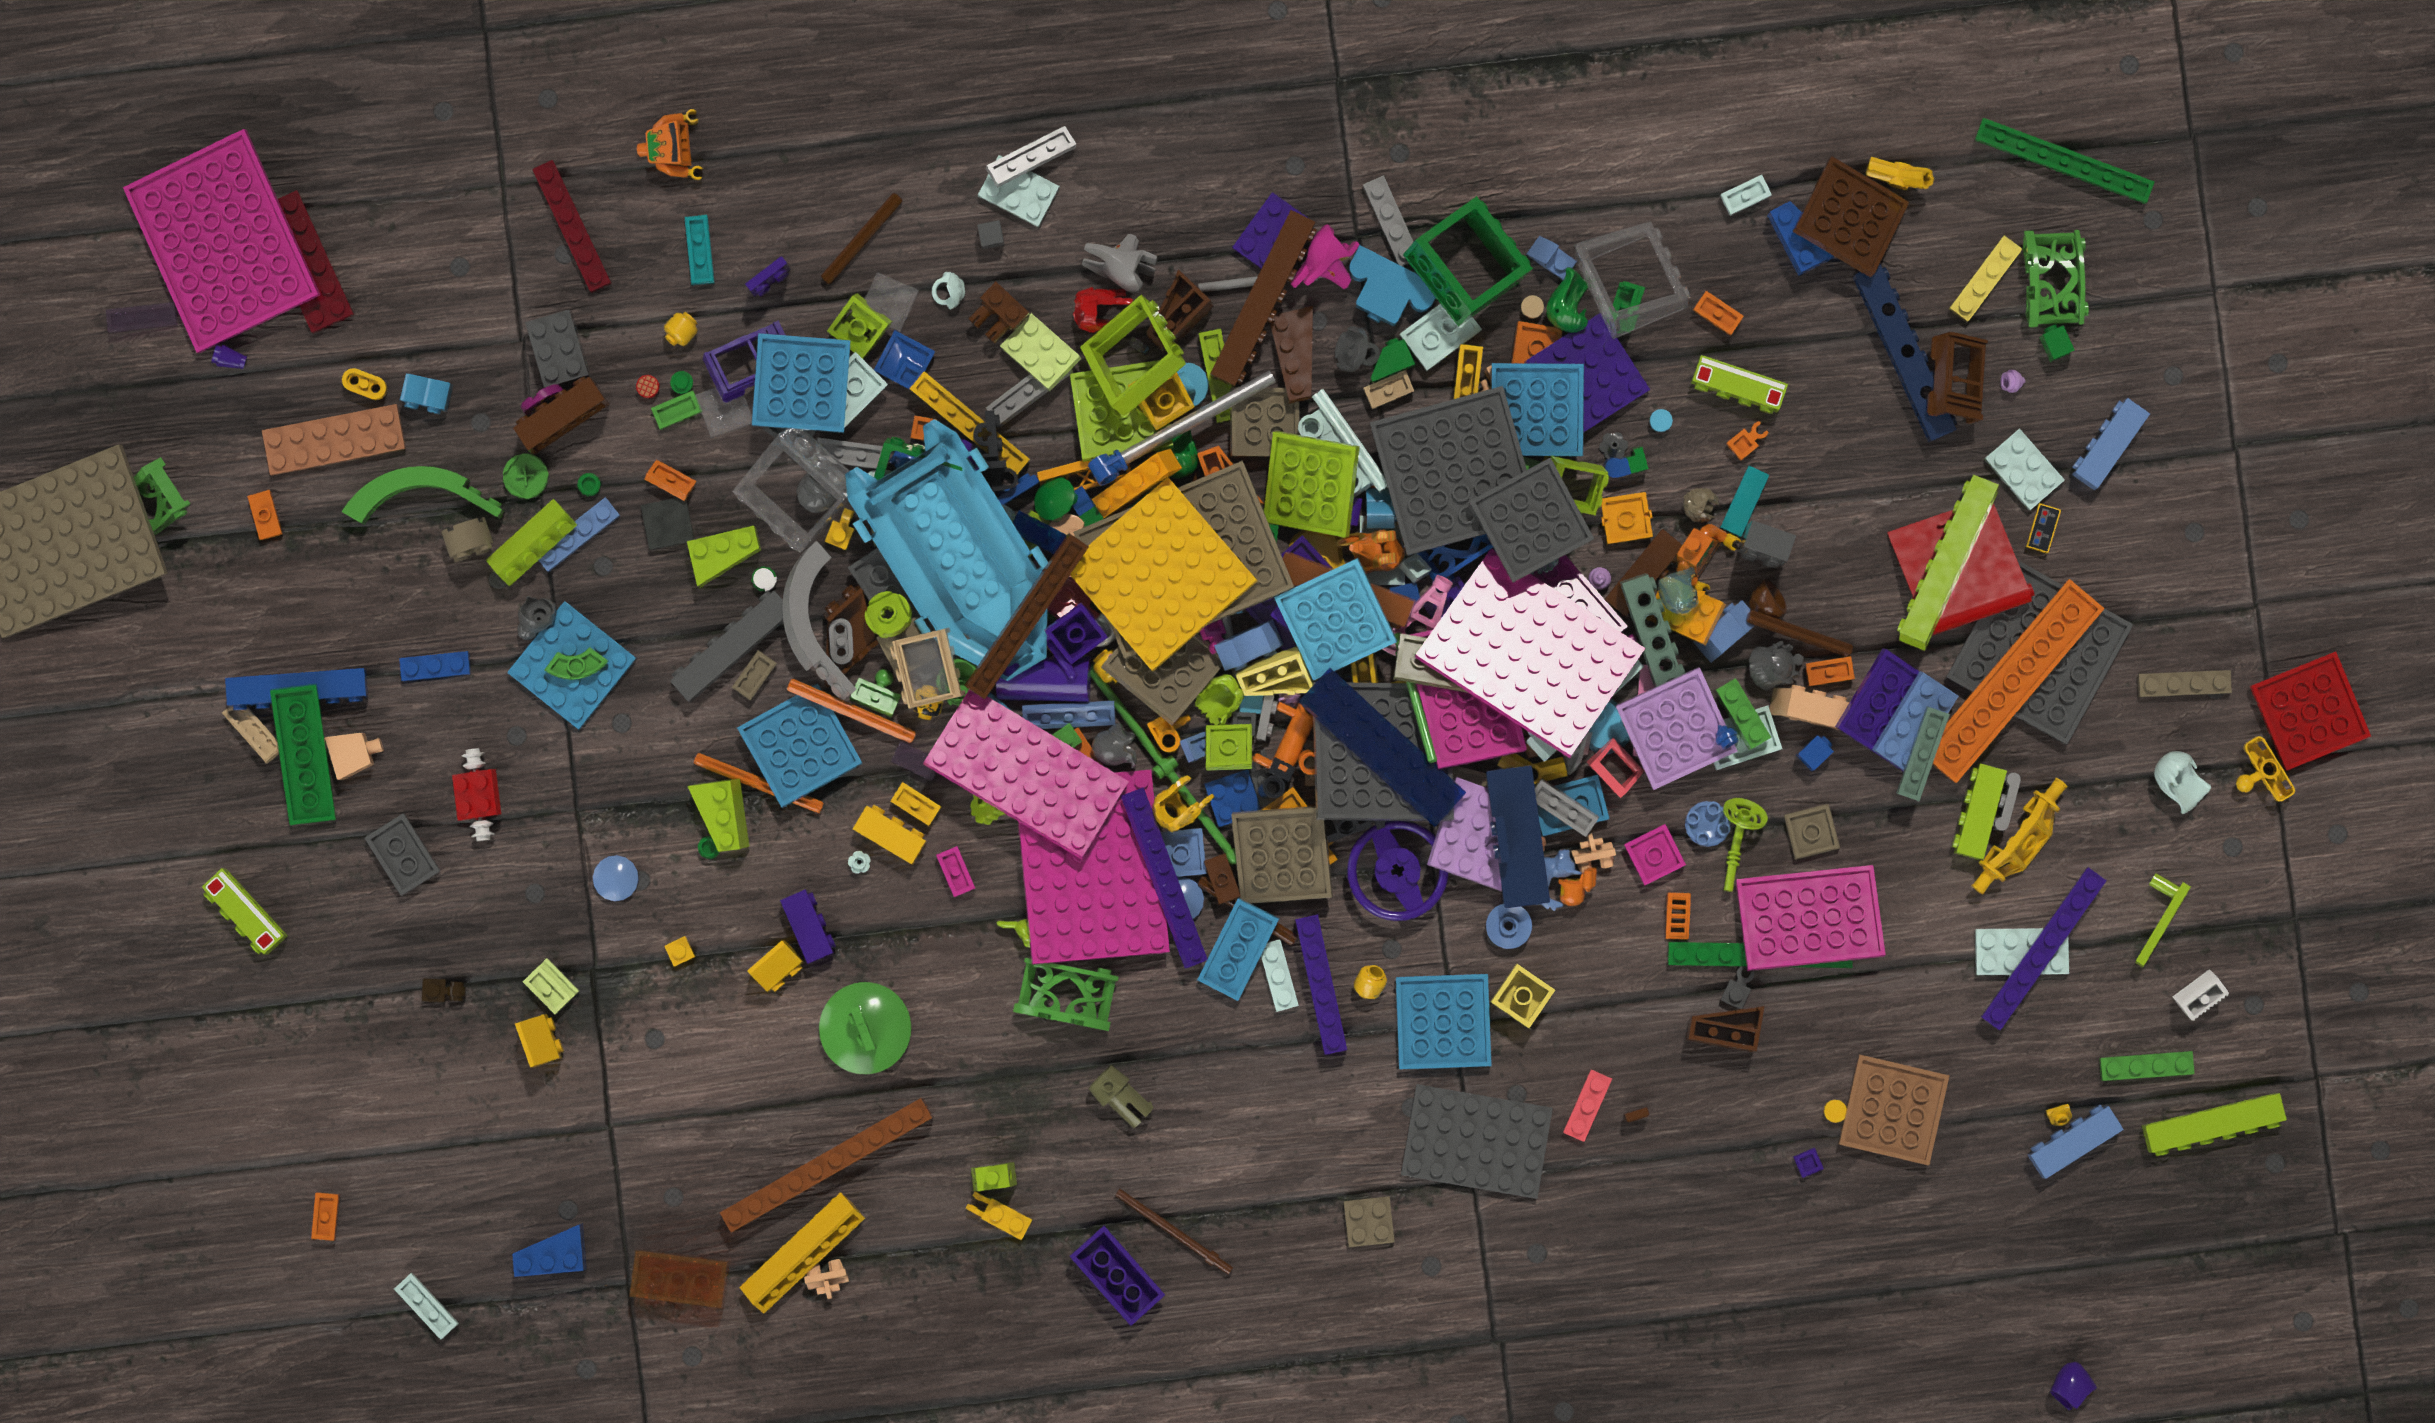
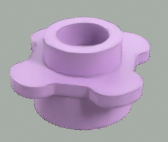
M1282 693L1279 694L1278 701L1294 707L1301 700L1300 693H1295V695Z

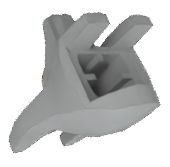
M1128 234L1114 248L1086 243L1084 250L1098 256L1104 262L1084 258L1082 265L1100 276L1111 279L1127 292L1135 294L1139 293L1143 286V282L1138 276L1139 273L1153 277L1156 271L1155 268L1140 263V261L1155 265L1157 256L1144 250L1137 251L1139 240L1133 234Z

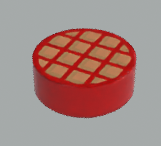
M644 375L638 379L636 389L642 397L649 399L658 394L660 384L655 377Z

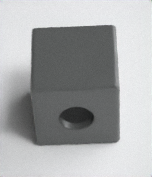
M999 220L977 224L983 250L1005 245Z

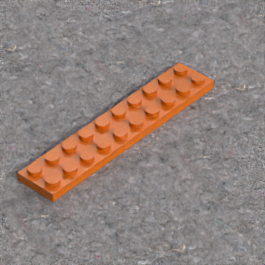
M2068 579L1947 721L1933 765L1950 780L1957 783L2105 608L2072 580Z

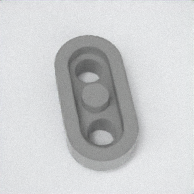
M835 618L830 622L828 628L830 656L834 662L846 664L853 657L852 626L844 618ZM838 625L844 626V631L842 633L836 632V627ZM839 648L845 649L843 656L837 655Z

